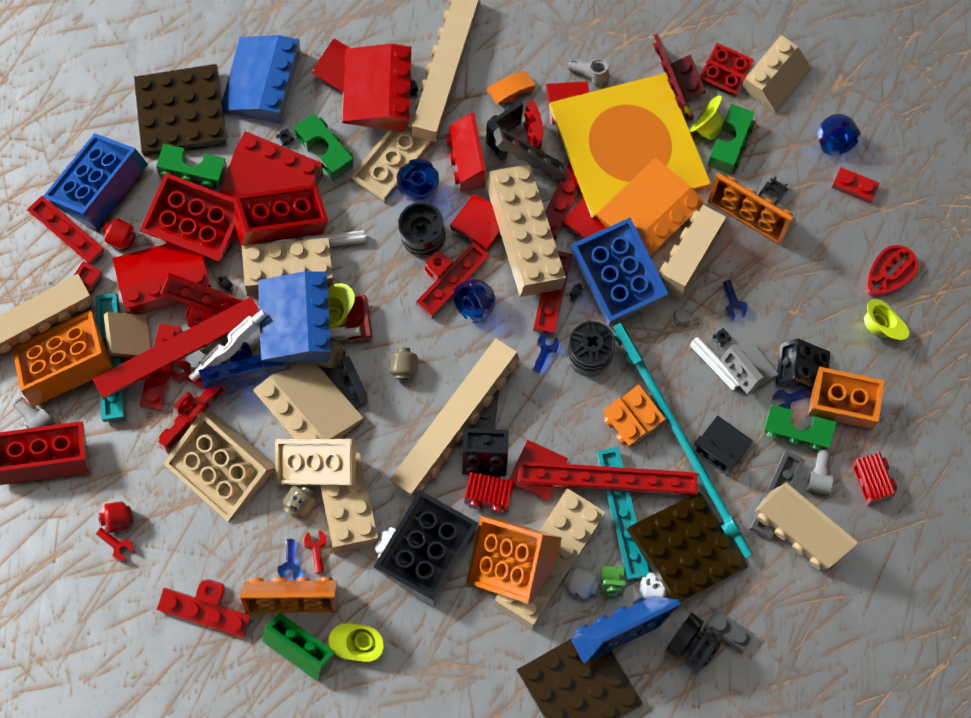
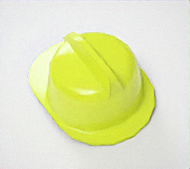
M716 96L706 105L696 123L690 129V132L696 131L709 140H713L721 132L724 119L718 108L721 104L722 96Z
M343 283L334 284L328 288L330 330L342 327L345 324L347 315L355 303L353 289Z
M872 299L868 302V312L864 316V322L872 334L880 337L889 336L900 341L908 338L909 329L907 325L893 312L887 303L879 299Z
M342 623L330 632L328 638L329 647L335 652L334 654L349 660L371 662L382 654L384 648L381 634L375 628L368 625Z

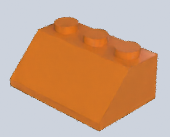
M819 367L811 393L808 416H816L834 422L873 430L879 422L885 380Z

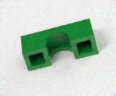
M734 104L730 105L722 131L731 134L734 140L726 142L717 139L707 166L729 174L732 173L734 167H739L742 156L739 155L740 150L745 151L749 141L746 135L748 132L752 133L756 123L753 120L755 112Z
M313 113L294 126V134L307 151L315 146H323L328 149L319 159L323 163V170L332 181H335L353 168L354 156L347 147L344 149L340 144L341 141L336 133H331L327 129L328 125L324 119L318 118Z
M163 144L156 165L159 176L163 178L166 172L194 184L202 185V187L210 190L214 188L220 190L227 170L225 158L205 153L200 164L188 166L185 164L186 154L184 148Z
M770 404L763 430L768 431L767 436L780 439L781 435L790 437L789 442L802 445V441L811 443V448L823 450L824 447L830 448L837 422L813 416L810 426L800 431L795 429L791 423L793 410Z

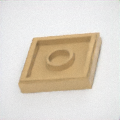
M106 312L104 314L108 356L134 358L151 349L147 316Z

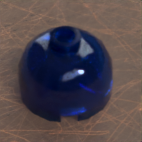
M835 114L827 117L820 123L817 130V141L823 153L827 155H832L831 152L839 151V155L850 151L859 142L858 136H861L855 121L845 114Z
M412 159L409 163L399 168L397 173L398 190L410 202H426L437 192L439 173L429 161Z
M469 279L454 288L453 292L456 291V296L453 298L455 306L465 319L469 316L470 319L474 320L471 323L476 324L484 321L494 311L496 305L494 290L486 282L480 279Z

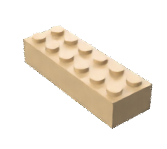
M531 165L489 171L485 184L519 296L523 297L562 289L566 276Z
M567 488L540 529L542 532L562 537L557 562L533 602L527 604L498 594L494 600V607L530 630H533L566 579L569 571L573 568L604 520L606 512Z

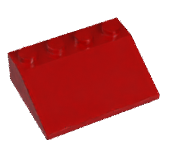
M390 43L345 49L342 124L405 131L410 117L412 46Z
M245 131L234 151L219 193L234 198V195L314 184L318 186L324 174L323 163Z
M165 172L139 231L220 262L237 235L234 198Z
M171 243L112 258L127 314L141 315L182 303L160 294L168 273L211 287L202 255Z

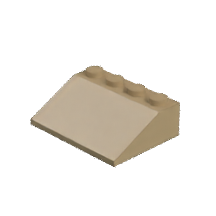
M293 362L269 376L253 390L258 399L293 439H341L364 419L316 363Z
M213 411L201 412L163 463L227 522L265 485L275 471L274 464Z
M784 483L770 491L754 511L755 514H758L757 519L762 524L772 526L775 529L774 533L780 539L788 540L792 544L793 550L800 555H806L810 559V564L819 570L830 568L858 543L788 483Z

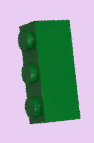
M280 612L265 627L262 642L316 681L331 666L335 652Z

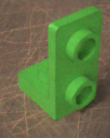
M601 566L600 595H605V598L617 599L619 596H623L626 588L624 567Z

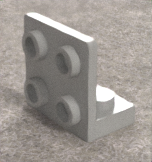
M752 341L741 347L737 344L732 345L720 359L721 363L746 394L778 375L777 371Z

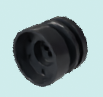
M416 202L407 206L401 212L398 228L402 244L409 253L418 257H429L443 247L446 234L443 216L439 209L430 203Z
M596 321L583 322L575 327L570 335L567 350V359L571 368L578 374L588 377L601 375L605 372L612 362L615 350L613 332L606 325Z
M691 612L664 652L676 661L685 653L688 658L684 666L687 668L693 660L696 661L697 664L692 672L697 675L699 671L710 663L719 650L724 634L719 632L714 640L711 639L709 636L715 628L711 626L703 633L700 630L704 620Z

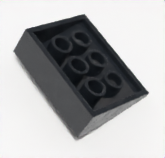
M419 490L373 568L413 596L434 606L478 531L479 523Z

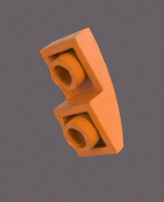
M522 71L494 83L488 87L487 92L496 104L500 105L515 101L516 96L519 94L534 91L536 84L526 71Z

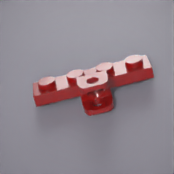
M474 241L454 262L442 252L436 251L426 261V266L424 267L425 273L434 283L415 304L432 318L484 264L490 255Z
M171 273L167 274L160 291L162 296L188 304L185 319L190 328L213 317V313L218 314L244 301L242 298Z
M219 376L214 381L210 380L204 388L205 391L199 397H193L191 393L186 392L174 406L178 416L175 418L173 426L170 429H165L159 436L160 440L158 443L162 450L168 453L185 435L201 412L207 411L227 389L224 380Z
M211 579L203 580L199 584L195 597L166 587L163 588L156 609L242 638L246 635L252 616L220 605L225 592V586L223 583ZM210 587L213 588V594L209 592Z

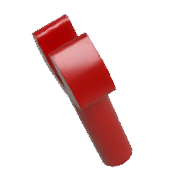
M176 362L178 367L184 369L182 374H178L173 370L170 371L176 383L181 384L183 381L188 380L202 389L205 388L208 383L206 380L199 378L196 382H193L188 375L191 374V364L189 362Z
M102 527L96 532L98 537L113 548L114 553L112 556L115 560L127 562L125 556L121 554V550L124 548L135 553L134 546L129 539L118 541Z
M319 530V541L317 543L311 541L309 532H307L304 538L305 548L312 550L315 574L324 572L321 549L327 545V540L321 530Z

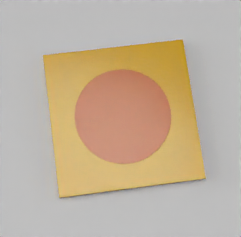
M666 73L549 103V109L592 218L597 217L595 214L654 158L661 161L691 186L693 190L709 187L711 184L682 111L675 100V94L668 83Z

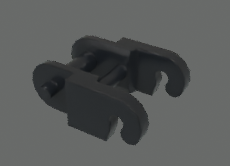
M775 176L773 179H770L771 182L768 181L758 195L762 196L765 191L771 190L778 195L774 203L777 206L784 197V190H788L786 188L788 184H781L776 180L777 177ZM774 184L781 188L780 192L772 188V185Z

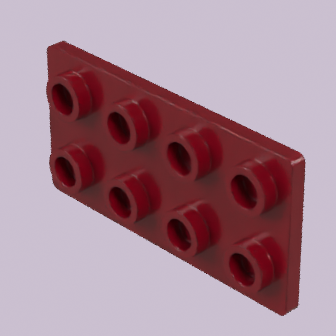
M656 34L654 35L656 42L653 43V46L661 59L662 68L668 76L667 80L672 91H674L678 107L684 116L688 115L690 120H693L695 118L688 101L707 93L694 60L690 54L675 62H671L659 35Z

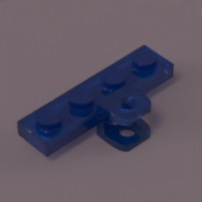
M243 342L239 348L242 350L237 351L231 356L230 362L209 366L198 371L203 389L205 390L289 370L291 366L290 362H261V355L252 356L249 344Z

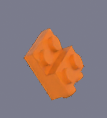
M640 384L603 410V413L606 415L603 420L610 428L615 427L618 431L616 437L624 446L628 444V446L634 447L667 420Z

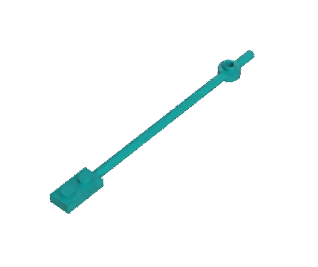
M621 323L615 325L613 328L616 333L613 335L619 346L623 344L627 351L624 353L625 358L630 365L634 363L692 466L698 472L700 480L723 518L724 524L721 525L727 537L732 536L745 559L749 558L753 553L745 541L740 528L729 513L646 367L645 361L625 326Z

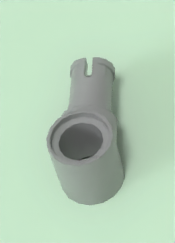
M572 58L569 63V71L584 74L585 77L591 78L592 83L596 86H604L609 82L608 63L603 59L584 62Z
M23 397L18 398L13 403V407L25 418L24 421L27 428L55 424L54 420L43 409L33 408Z
M827 450L818 451L816 466L808 477L807 491L830 495L833 485V476L830 475L829 471L831 452Z

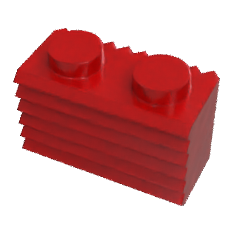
M880 452L855 459L852 468L866 505L892 499L896 494L897 484L894 478H890L888 474L889 464L885 457L882 458Z
M470 472L464 503H467L473 509L487 507L490 508L491 512L503 514L504 511L508 512L514 481Z

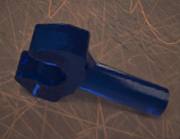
M731 280L724 281L723 285L729 300V305L725 308L726 315L731 320H734L735 312L733 309L737 308L744 318L748 308L747 303L737 299Z
M547 333L542 334L538 338L537 346L540 347L541 351L532 368L534 372H541L549 353H557L559 348L558 337H555L551 345L545 343Z
M806 388L791 394L785 392L784 389L776 391L771 400L783 399L785 403L778 406L791 409L792 402L810 397L812 389Z
M286 539L285 563L278 566L280 578H285V572L292 570L294 581L301 574L300 566L294 563L295 539Z

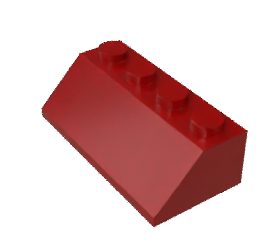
M317 184L234 195L235 228L241 246L320 235L324 233L329 221Z
M83 421L0 432V485L90 473L89 454Z

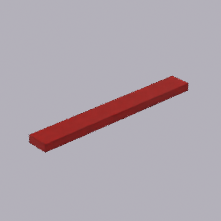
M249 297L93 378V381L104 400L227 336L229 332L248 316L253 317L258 313L259 309L253 298Z
M519 461L517 485L696 496L698 472Z

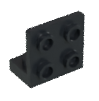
M521 101L509 105L503 113L498 116H492L487 122L486 144L501 161L508 157V152H503L496 146L493 132L498 127L509 132L522 123L523 104Z
M799 338L781 343L776 385L784 387L799 383L813 389L819 367L829 369L830 351Z
M350 356L341 359V367L325 373L354 408L368 402L367 393Z
M716 416L703 435H699L696 439L693 449L695 453L728 476L751 446L753 440L720 416Z
M464 428L462 474L470 475V472L491 477L506 476L509 430Z

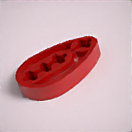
M891 245L883 249L868 273L866 293L873 298L888 296L904 288L917 273L918 260L916 255L909 248L902 245ZM907 256V260L902 262L900 268L895 269L893 275L888 276L886 274L887 271L892 269L894 264L899 262L901 257ZM882 281L879 289H872L873 285L879 284Z

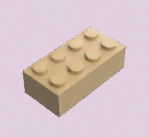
M705 205L702 206L700 211L695 210L690 219L689 227L684 228L678 245H674L668 262L665 261L659 271L669 297L681 302L720 236L726 216Z
M329 238L242 246L244 283L247 296L258 295V280L303 271L327 272L328 288L333 285Z
M360 452L356 453V485H320L334 554L375 546L378 541Z

